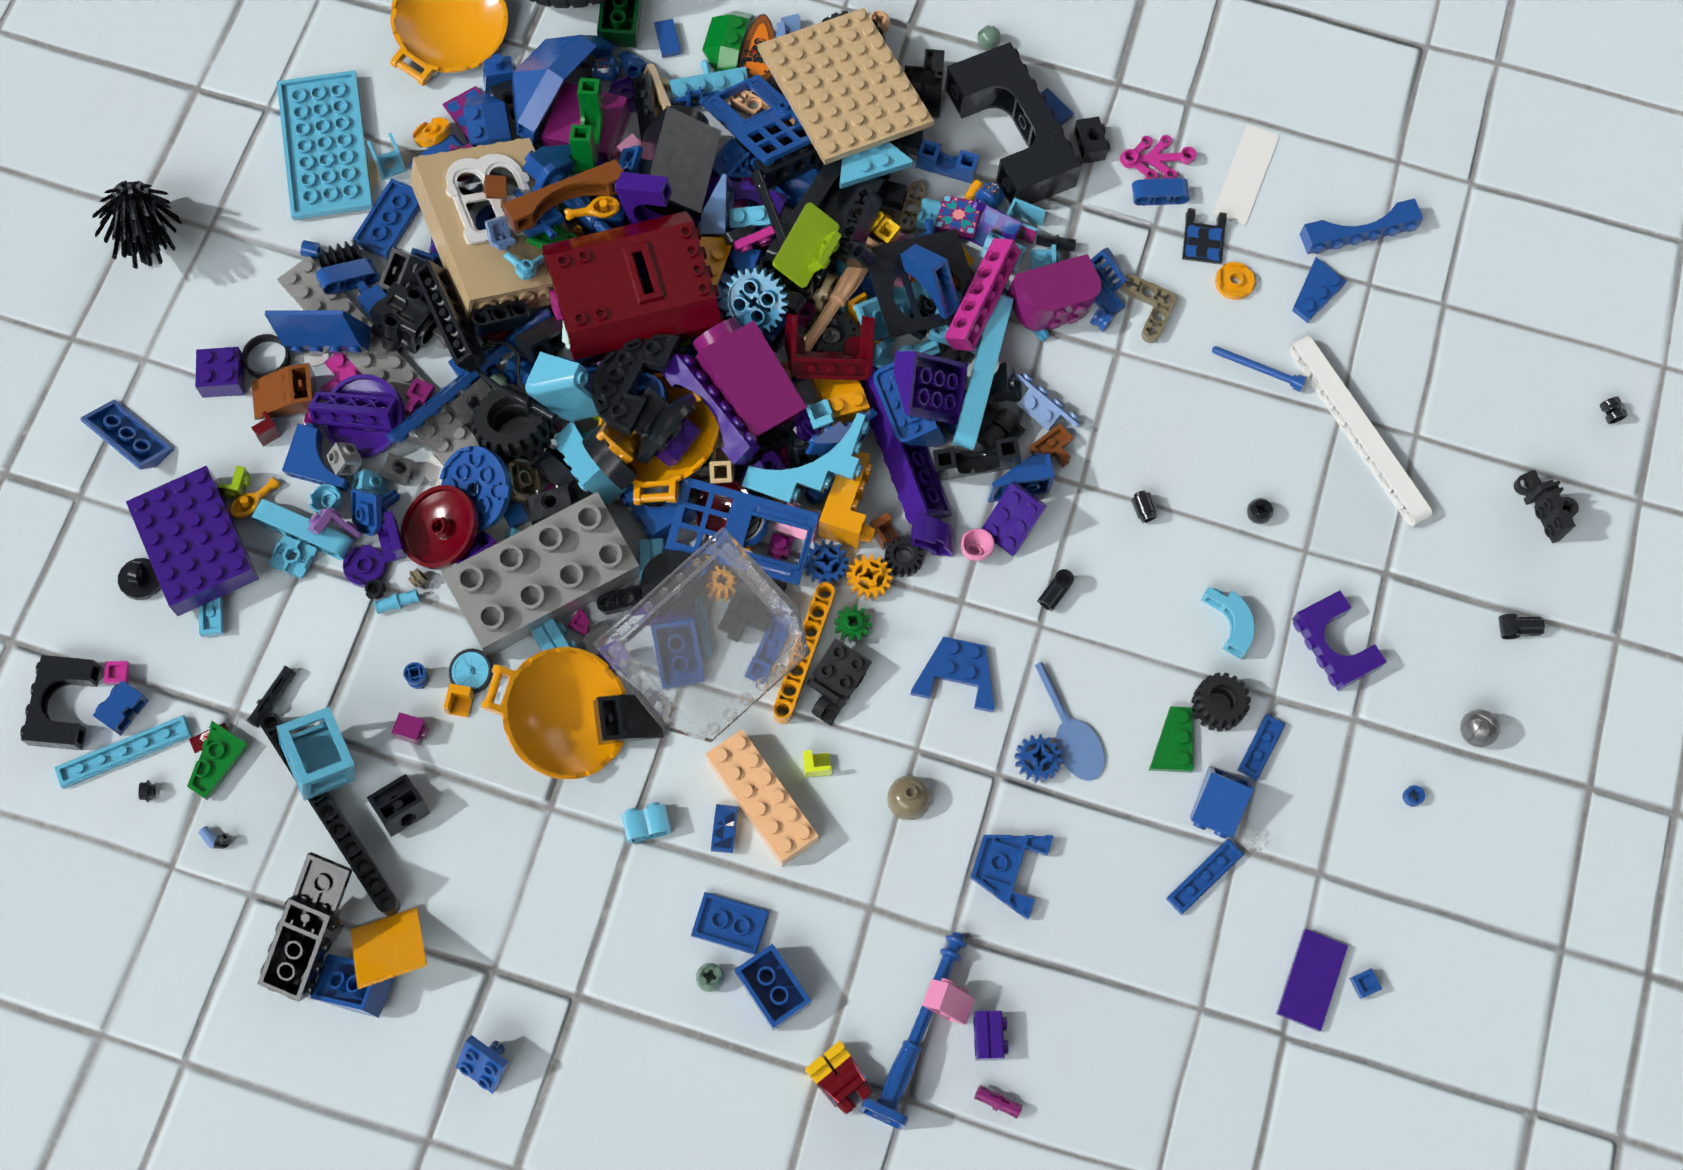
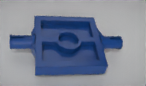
M517 188V190H514L513 195L518 198L523 196L524 193L520 188ZM554 206L539 219L535 227L525 230L523 233L530 239L545 232L551 240H554L558 234L554 231L553 227L564 223V216Z

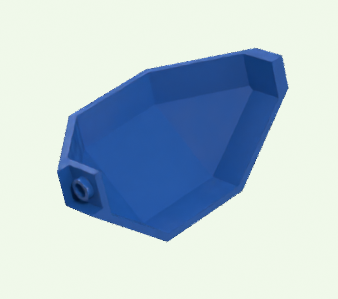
M575 35L545 39L513 71L512 93L516 134L523 139L530 138L533 145L538 139L539 125L565 80L590 54L595 57L612 56V52L617 46L604 37L595 35Z

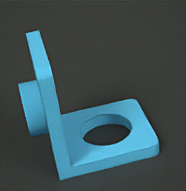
M362 469L352 476L350 494L351 489H360L384 496L387 494L389 481L382 479V474Z

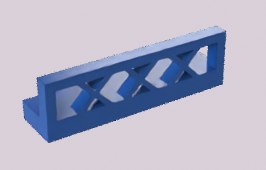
M640 145L622 149L619 165L624 172L638 173L643 148ZM618 194L611 197L619 201L620 210L616 215L603 219L612 228L622 227L626 214Z

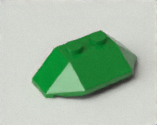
M733 11L712 17L702 51L714 72L739 68L741 49L747 32L752 25L753 14Z

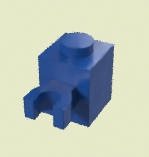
M361 280L356 284V287L359 289L358 292L361 294L357 299L361 308L373 321L371 308L377 301L383 299L388 291L385 288L382 290L378 284L369 289L365 282Z

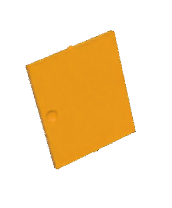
M417 907L350 930L358 989L427 966Z

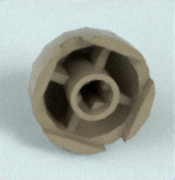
M517 458L506 465L511 480L510 499L517 502L527 501L528 496L534 495L535 491L541 489V478L538 470H533L530 466L532 463L524 458Z
M913 775L902 776L895 780L890 786L887 795L889 809L896 817L903 820H917L924 816L931 802V792L926 782Z

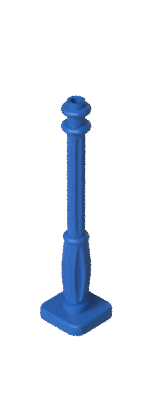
M567 156L546 165L532 191L568 178L575 164L572 158ZM587 196L566 200L564 203L570 209H578L588 206L591 201ZM590 215L579 217L589 228H594L597 232L611 229L602 218ZM636 262L640 278L648 285L647 291L653 292L647 268Z
M952 932V935L945 937L948 944L946 948L940 949L942 959L933 980L941 981L942 978L948 979L955 961L961 960V956L958 954L960 949L967 946L964 941V935ZM924 1006L921 1007L908 1039L902 1042V1047L892 1064L881 1097L877 1098V1101L865 1099L859 1111L899 1130L906 1126L908 1117L898 1112V1104L913 1075L919 1053L922 1051L920 1044L934 1012Z

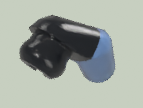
M208 826L203 827L198 832L211 849H224L231 843L229 834L214 835Z

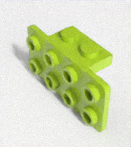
M807 203L773 260V266L800 288H805L816 271L821 268L825 269L831 261L829 257L838 249L840 245L838 241L842 236L838 232L839 224L813 203Z

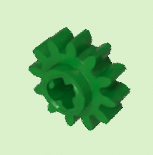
M855 604L852 610L845 606V613L838 611V618L834 619V624L837 626L835 633L842 632L841 640L849 637V643H852L853 638H856L860 643L861 635L868 637L869 632L867 630L872 628V624L868 622L871 615L864 616L865 608L857 611ZM855 621L857 623L856 626H849V622L853 623Z

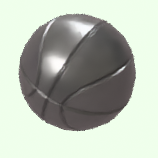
M1472 710L1461 721V735L1470 745L1486 747L1498 739L1500 723L1497 717L1487 710Z

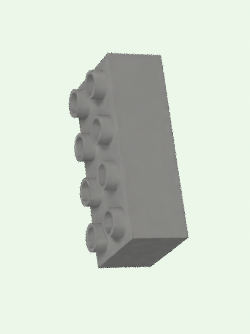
M596 492L441 573L483 652L491 657L532 635L531 631L547 621L555 619L557 622L578 611L579 608L581 609L597 601L598 597L604 593L615 591L639 578L640 572L638 562L599 493Z

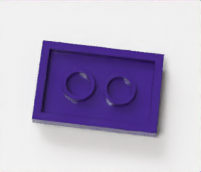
M1012 481L981 529L988 531L996 545L1011 556H1014L1048 505L1015 481Z

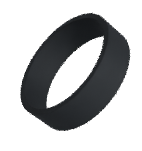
M272 334L258 335L249 340L244 346L242 361L247 371L253 377L258 379L290 365V352L287 347L283 346L285 348V358L277 369L267 373H260L248 367L247 360L251 350L263 342H276L282 345L278 336Z

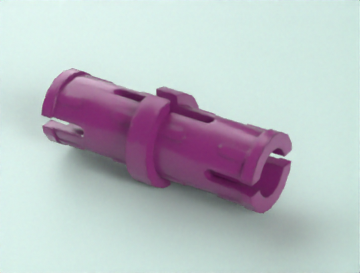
M979 1085L974 1099L988 1104L993 1110H1000L1016 1119L1023 1106L1004 1097L1003 1093L993 1092L982 1085Z

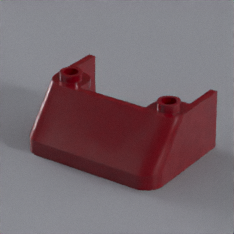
M786 313L784 346L789 369L794 377L799 379L866 380L870 377L873 363L875 318L862 315L861 336L849 337L845 342L844 352L805 351V340L797 334L798 315Z

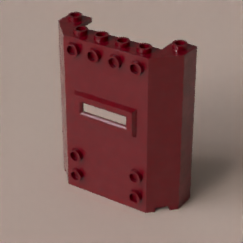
M687 211L542 245V254L547 271L550 273L574 362L583 366L602 361L611 351L616 352L624 347V343L639 337L640 340L653 338L655 334L680 336V341L696 338L724 321L722 313L718 309L716 298L719 296L716 284L712 285L711 278H713L712 269L705 262V259H707L704 246L701 247L699 242L701 240L700 230L695 228L694 221ZM634 253H643L654 290L652 293L645 294Z

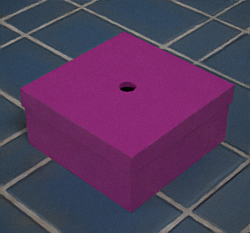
M569 82L563 83L542 135L544 147L570 144L571 126L581 125L580 106L577 95L579 85ZM602 91L605 117L598 156H605L606 162L615 160L610 154L621 143L631 113L628 108L627 97Z

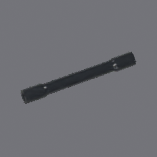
M756 170L751 174V177L775 232L779 248H781L787 235L768 190L763 172Z

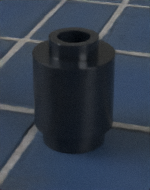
M1145 490L1135 493L1131 502L1138 519H1141L1142 523L1155 520L1158 517V510L1151 493Z

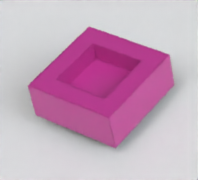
M105 661L103 683L106 685H117L124 681L128 684L130 663L128 661Z

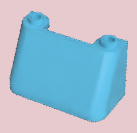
M540 352L526 381V393L550 411L556 413L560 418L570 422L599 416L594 407L592 394L584 388L588 381L586 368L579 363Z

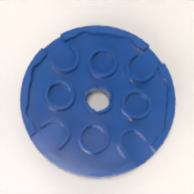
M467 446L453 453L441 471L439 478L442 479L441 485L453 486L468 494L474 501L478 511V531L487 530L498 523L507 511L511 497L510 473L501 457L489 448ZM474 484H478V485H476V486H477V491H476L477 494H474V493H473V485H474Z

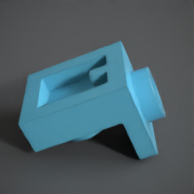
M1052 244L1050 250L1030 249V270L1059 262L1060 253L1056 251V244Z

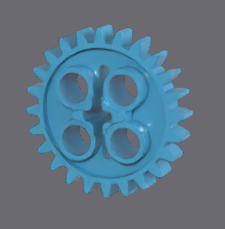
M750 266L745 269V272L740 269L738 275L733 274L731 276L732 280L726 282L729 287L724 288L723 292L727 295L723 296L721 300L727 301V304L722 307L729 309L726 316L732 315V317H735L741 327L754 320L762 334L765 333L766 329L770 332L773 330V326H779V321L785 319L782 314L788 312V309L783 307L789 304V301L784 300L789 294L782 292L786 285L779 286L778 283L781 278L773 279L774 272L767 275V268H764L761 272H759L758 266L753 269V272ZM748 282H753L755 284V291L749 288ZM770 294L773 297V302L767 301L765 295ZM754 297L757 298V304L754 303ZM738 299H742L745 302V307H741L738 304ZM755 311H760L763 319L757 318Z

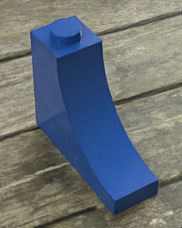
M914 244L900 254L905 272L912 275L927 290L937 306L940 317L947 319L957 312L960 304L948 260L917 244Z
M306 423L305 425L297 424L282 471L289 477L319 485L331 484L339 490L348 492L350 483L330 472L323 460V434L319 431L318 426L311 423Z

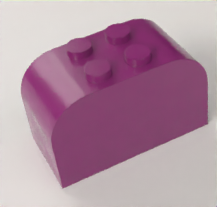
M1085 254L1016 274L1006 295L1014 298L1012 309L1018 321L1025 328L1033 331L1049 328L1053 330L1066 323L1074 324L1088 314L1101 290V280L1089 255Z

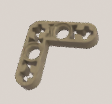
M914 181L910 184L902 212L880 207L879 211L890 215L894 219L893 222L902 228L900 232L904 234L913 233L916 229L915 225L921 209L922 199L926 196V185L921 181ZM919 188L918 197L914 198L915 191ZM910 204H914L918 207V209L916 211H910L908 210L907 206ZM909 216L911 217L910 225L908 227H905V224Z
M1126 275L1128 281L1120 287L1121 291L1130 297L1153 306L1141 336L1145 342L1155 343L1159 339L1174 308L1176 296L1173 292L1135 275ZM1129 282L1133 283L1131 287H1127ZM1150 289L1153 292V296H1145L1143 290ZM1166 298L1169 299V302L1167 304L1164 303V300ZM1161 313L1164 316V320L1158 321L1153 315ZM1153 325L1156 328L1154 330L1153 335L1150 336L1148 335V333L1150 332Z

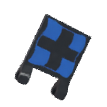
M1188 208L1185 214L1182 260L1221 265L1227 213H1219L1216 219V226L1194 223L1196 210Z

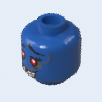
M598 56L595 61H592V76L600 79V82H614L617 75L621 74V65L617 63L614 56Z
M987 182L977 190L975 199H979L996 209L1004 200V191L999 184Z

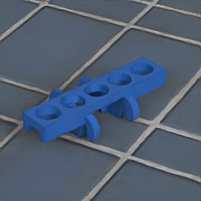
M699 86L698 90L689 91V88H687L685 95L688 96L670 99V104L673 106V103L680 102L679 105L697 106L700 105V99L706 96L710 97L720 91L702 93L704 89H701V86ZM698 97L699 101L697 103H693L692 98Z

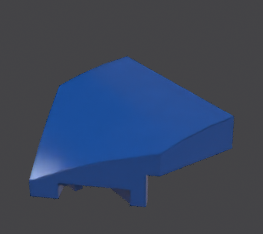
M731 138L715 155L712 173L720 178L722 174H726L729 179L751 178L748 159L750 152H746Z

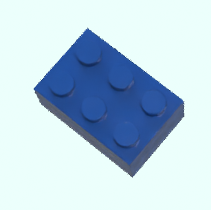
M773 943L734 969L737 978L773 1031L811 1005L812 1001Z

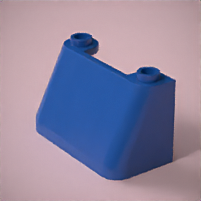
M894 362L878 369L874 373V384L894 434L901 443L934 448L949 443L944 431L938 427L935 419L928 421L905 415L894 376Z

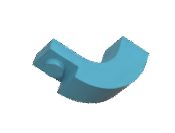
M1208 587L1201 601L1223 613L1230 624V635L1222 649L1242 659L1254 637L1252 613L1245 601L1232 590L1226 597L1219 589Z

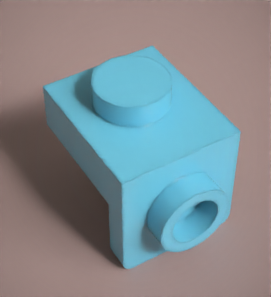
M923 198L915 227L926 231L925 220L929 218L933 219L935 226L942 203Z

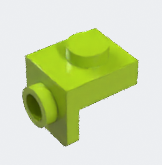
M236 466L231 485L219 483L218 489L224 497L236 499V497L245 494L246 489L250 487L251 476L245 467Z

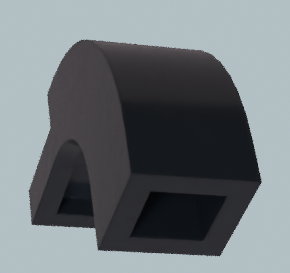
M600 425L593 428L587 434L582 444L596 465L623 491L638 477L636 469L630 463L626 464L609 449L610 444L605 438L601 441L596 438L597 433L602 427Z

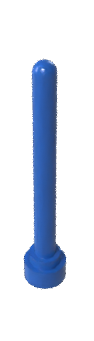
M1218 346L1212 348L1213 354L1287 382L1293 387V390L1301 392L1307 377L1299 374L1297 376L1294 374L1292 376Z

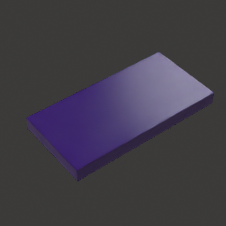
M1304 929L1276 1015L1320 1032L1348 946Z

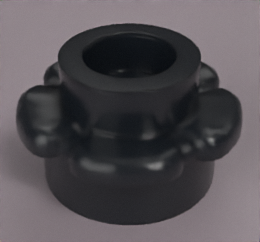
M370 580L365 586V594L369 599H381L384 596L383 593L386 592V586L380 580Z
M147 780L146 782H140L138 795L139 800L149 802L151 798H155L156 786L151 784L150 780Z

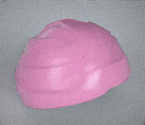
M976 528L969 530L961 539V551L968 560L982 561L990 557L994 550V539L984 529Z

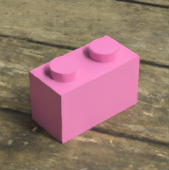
M942 978L941 981L931 979L922 1006L948 1021L966 1025L975 999L967 994L968 990L958 986L954 987L955 983L945 978Z

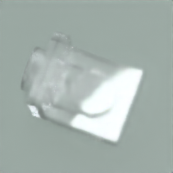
M1246 818L1237 828L1233 838L1253 853L1257 849L1261 851L1269 842L1267 836L1270 832L1267 830L1263 832Z

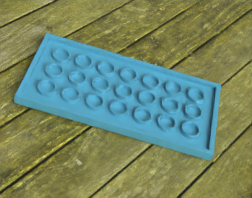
M356 71L277 81L292 219L300 220L372 209L373 202Z

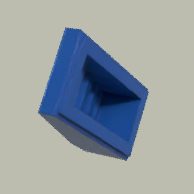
M1108 247L1102 249L1091 259L1098 275L1113 292L1128 281ZM1110 265V268L1106 271L1105 267ZM1112 271H1114L1115 274L1112 277H1109V274ZM1119 277L1120 280L1116 284H1113L1112 281Z

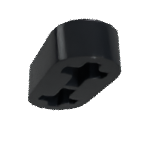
M748 225L729 231L722 237L726 246L733 245L734 241L755 233L756 230L754 225Z

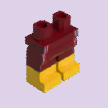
M840 1040L824 1053V1058L822 1056L818 1057L805 1068L807 1075L835 1108L838 1107L846 1115L856 1107L849 1098L851 1094L856 1091L864 1101L873 1093L867 1083V1076L862 1072ZM825 1059L828 1061V1063L831 1065V1067L835 1070L837 1074H835L832 1071V1069L829 1067Z

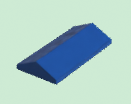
M115 399L80 417V420L139 470L157 467L173 451L172 446Z

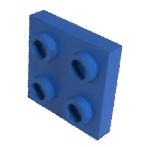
M471 1035L465 1041L456 1068L463 1075L477 1082L481 1088L493 1094L498 1089L509 1063L500 1056L505 1051L502 1043L496 1048L499 1044V1041L496 1040L488 1047Z

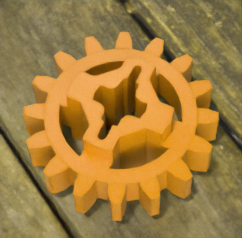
M870 554L869 559L862 555L861 561L855 558L854 565H849L848 570L850 572H847L846 578L849 579L847 586H853L851 593L858 592L859 599L862 595H865L866 601L869 600L870 596H873L875 600H877L878 594L885 596L884 589L890 590L891 585L889 583L893 579L892 576H889L892 573V569H886L887 561L881 563V557L879 556L875 560L873 559V554ZM860 568H862L861 573H858L857 576H855V575H856V572H857ZM884 579L882 584L877 587V583Z

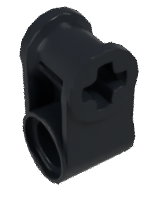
M808 442L802 445H788L787 456L791 468H798L815 461L814 455L806 453L810 445Z

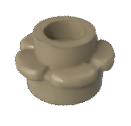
M418 568L413 572L409 571L410 577L408 580L416 588L418 586L424 588V584L428 582L426 576Z

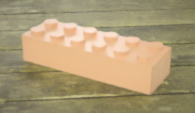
M743 729L706 753L707 762L781 867L818 842V834Z

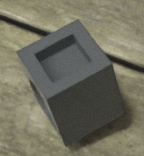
M389 453L381 478L406 486L408 479L413 480L416 468H412L414 460ZM402 467L405 472L397 473L394 468Z

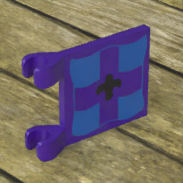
M975 199L972 202L971 208L983 212L976 227L974 237L959 236L960 238L971 241L981 247L984 246L990 232L1006 239L1015 240L1023 223L1022 221L987 205L979 199Z

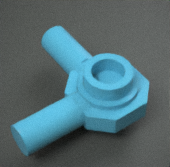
M509 251L503 256L515 266V273L522 280H530L536 276L537 267L545 262L543 255H539L532 261L528 259L520 260Z

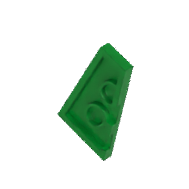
M1170 706L1148 771L1193 772L1192 707Z
M214 721L210 724L208 737L202 745V753L199 760L196 761L187 785L189 789L206 800L209 799L249 747L247 743Z

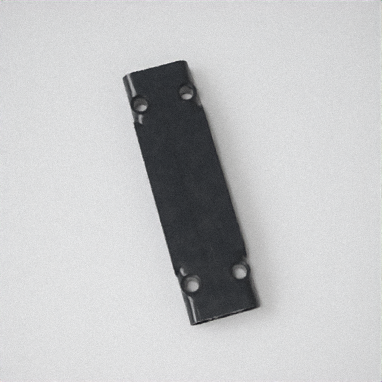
M896 140L890 141L891 144L905 153V148L901 143ZM842 159L824 165L784 223L783 227L786 235L788 236L803 208L809 202L813 203L839 224L838 232L840 233L857 191L862 186L867 185L880 196L892 173L840 188ZM775 237L768 247L765 257L760 260L759 272L764 268H770L772 270H767V275L774 272L773 279L781 278L778 284L779 286L785 284L786 286L782 289V292L789 294L784 298V300L789 301V304L783 307L788 309L787 313L798 315L806 301L812 298L816 286L822 284L838 258L834 253L831 254L829 265L825 269L821 268L816 271L806 286L807 289H802L773 266V260L780 250L777 238ZM748 282L749 288L755 291V284L753 282ZM766 294V300L773 302V297L770 294Z

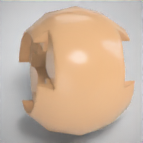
M879 10L869 15L882 28L883 34L889 30L891 26L889 15Z

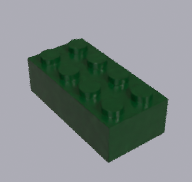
M607 0L600 3L597 36L604 37L617 47L637 48L643 0Z

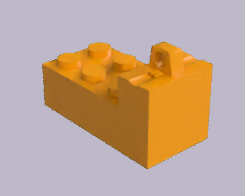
M862 451L854 456L861 460L860 465H863L860 477H856L855 481L837 475L835 476L819 519L818 529L819 537L856 549L859 548L860 541L871 543L875 534V529L865 524L866 515L858 513L857 508L859 501L863 499L864 487L869 482L873 464L870 462V454Z

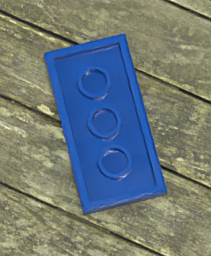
M391 178L352 238L356 240L359 248L388 260L392 248L397 246L420 210L413 188Z

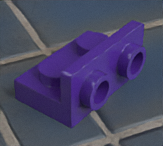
M392 510L384 512L385 520L382 521V528L377 534L384 561L389 563L406 558L398 523Z

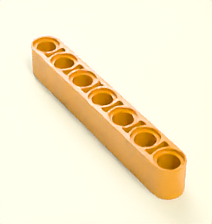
M821 583L815 590L773 707V717L779 724H786L791 721L834 602L835 589L830 583ZM828 592L830 597L823 598L820 596V593ZM821 611L824 615L822 617H815L813 612ZM808 630H814L817 634L813 637H810L806 634V632ZM802 649H806L810 652V654L807 656H801L798 652ZM794 669L803 671L799 676H795L791 672ZM788 688H792L796 691V693L792 696L786 695L784 691ZM780 708H786L789 713L782 716L777 711Z

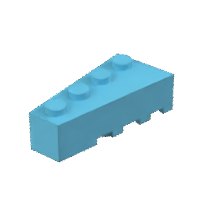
M571 421L554 437L558 444L557 449L565 456L564 461L572 468L571 473L579 480L578 485L585 492L589 490L593 494L598 492L602 501L610 505L627 488L622 491L596 465L582 444V441L587 437V433Z

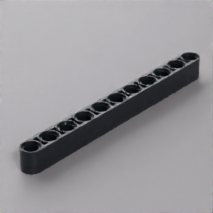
M274 712L265 713L260 719V726L293 776L283 750L279 746L277 727L268 728L269 723L272 721H277L276 726L284 724V721ZM330 792L323 793L319 799H308L376 908L386 916L397 914L400 910L399 899ZM333 808V815L326 818V811ZM345 826V833L343 835L337 836L336 832L338 828ZM357 844L356 852L348 854L349 847ZM363 863H369L368 870L360 872V866ZM375 881H381L380 888L372 891V884ZM388 899H393L392 907L384 909V902Z

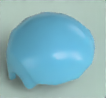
M322 484L310 494L311 504H309V507L316 513L326 508H333L338 511L341 507L342 494L334 485Z

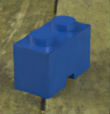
M121 681L111 689L108 698L97 706L93 716L121 736L132 722L129 718L134 712L139 714L149 700L130 685Z

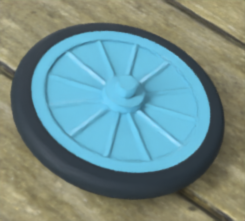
M465 649L455 655L450 663V682L456 685L471 687L473 694L479 693L489 685L492 679V661L488 655H485L479 649Z

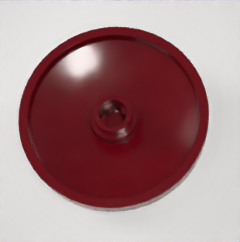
M449 485L435 486L422 492L410 504L402 522L401 540L408 557L416 564L428 569H444L461 560L470 550L477 536L479 517L476 505L464 491Z

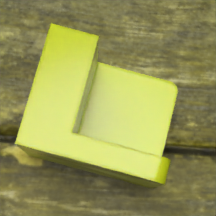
M812 750L803 751L805 778L832 774L829 753L812 754Z

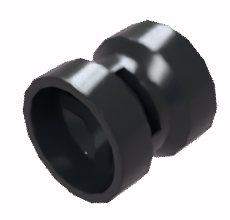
M1618 396L1607 399L1599 405L1601 411L1606 414L1605 419L1608 424L1619 422L1628 416L1626 410L1621 407L1622 402Z

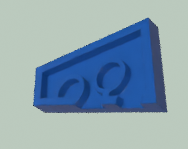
M1315 257L1292 311L1308 323L1347 281Z

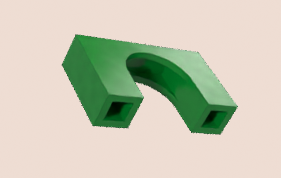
M580 78L577 95L580 106L581 125H572L569 137L572 159L575 163V173H582L597 166L605 117L600 79Z

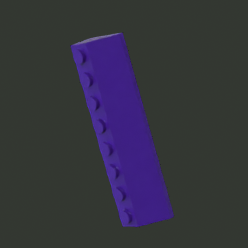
M872 366L870 377L866 380H859L864 390L870 409L873 408L878 413L871 427L876 435L877 444L882 451L884 462L890 472L891 481L898 493V499L904 509L905 518L909 524H912L913 514L928 513L932 518L939 520L950 517L953 514L927 447L903 444L896 438L873 381L874 373L878 368Z

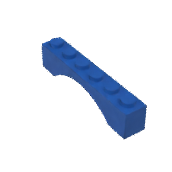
M1414 198L1397 202L1384 217L1366 225L1342 226L1320 220L1304 224L1299 235L1307 254H1320L1328 249L1336 250L1349 244L1357 245L1366 240L1375 241L1383 236L1392 237L1400 232L1415 231L1422 222L1423 216Z

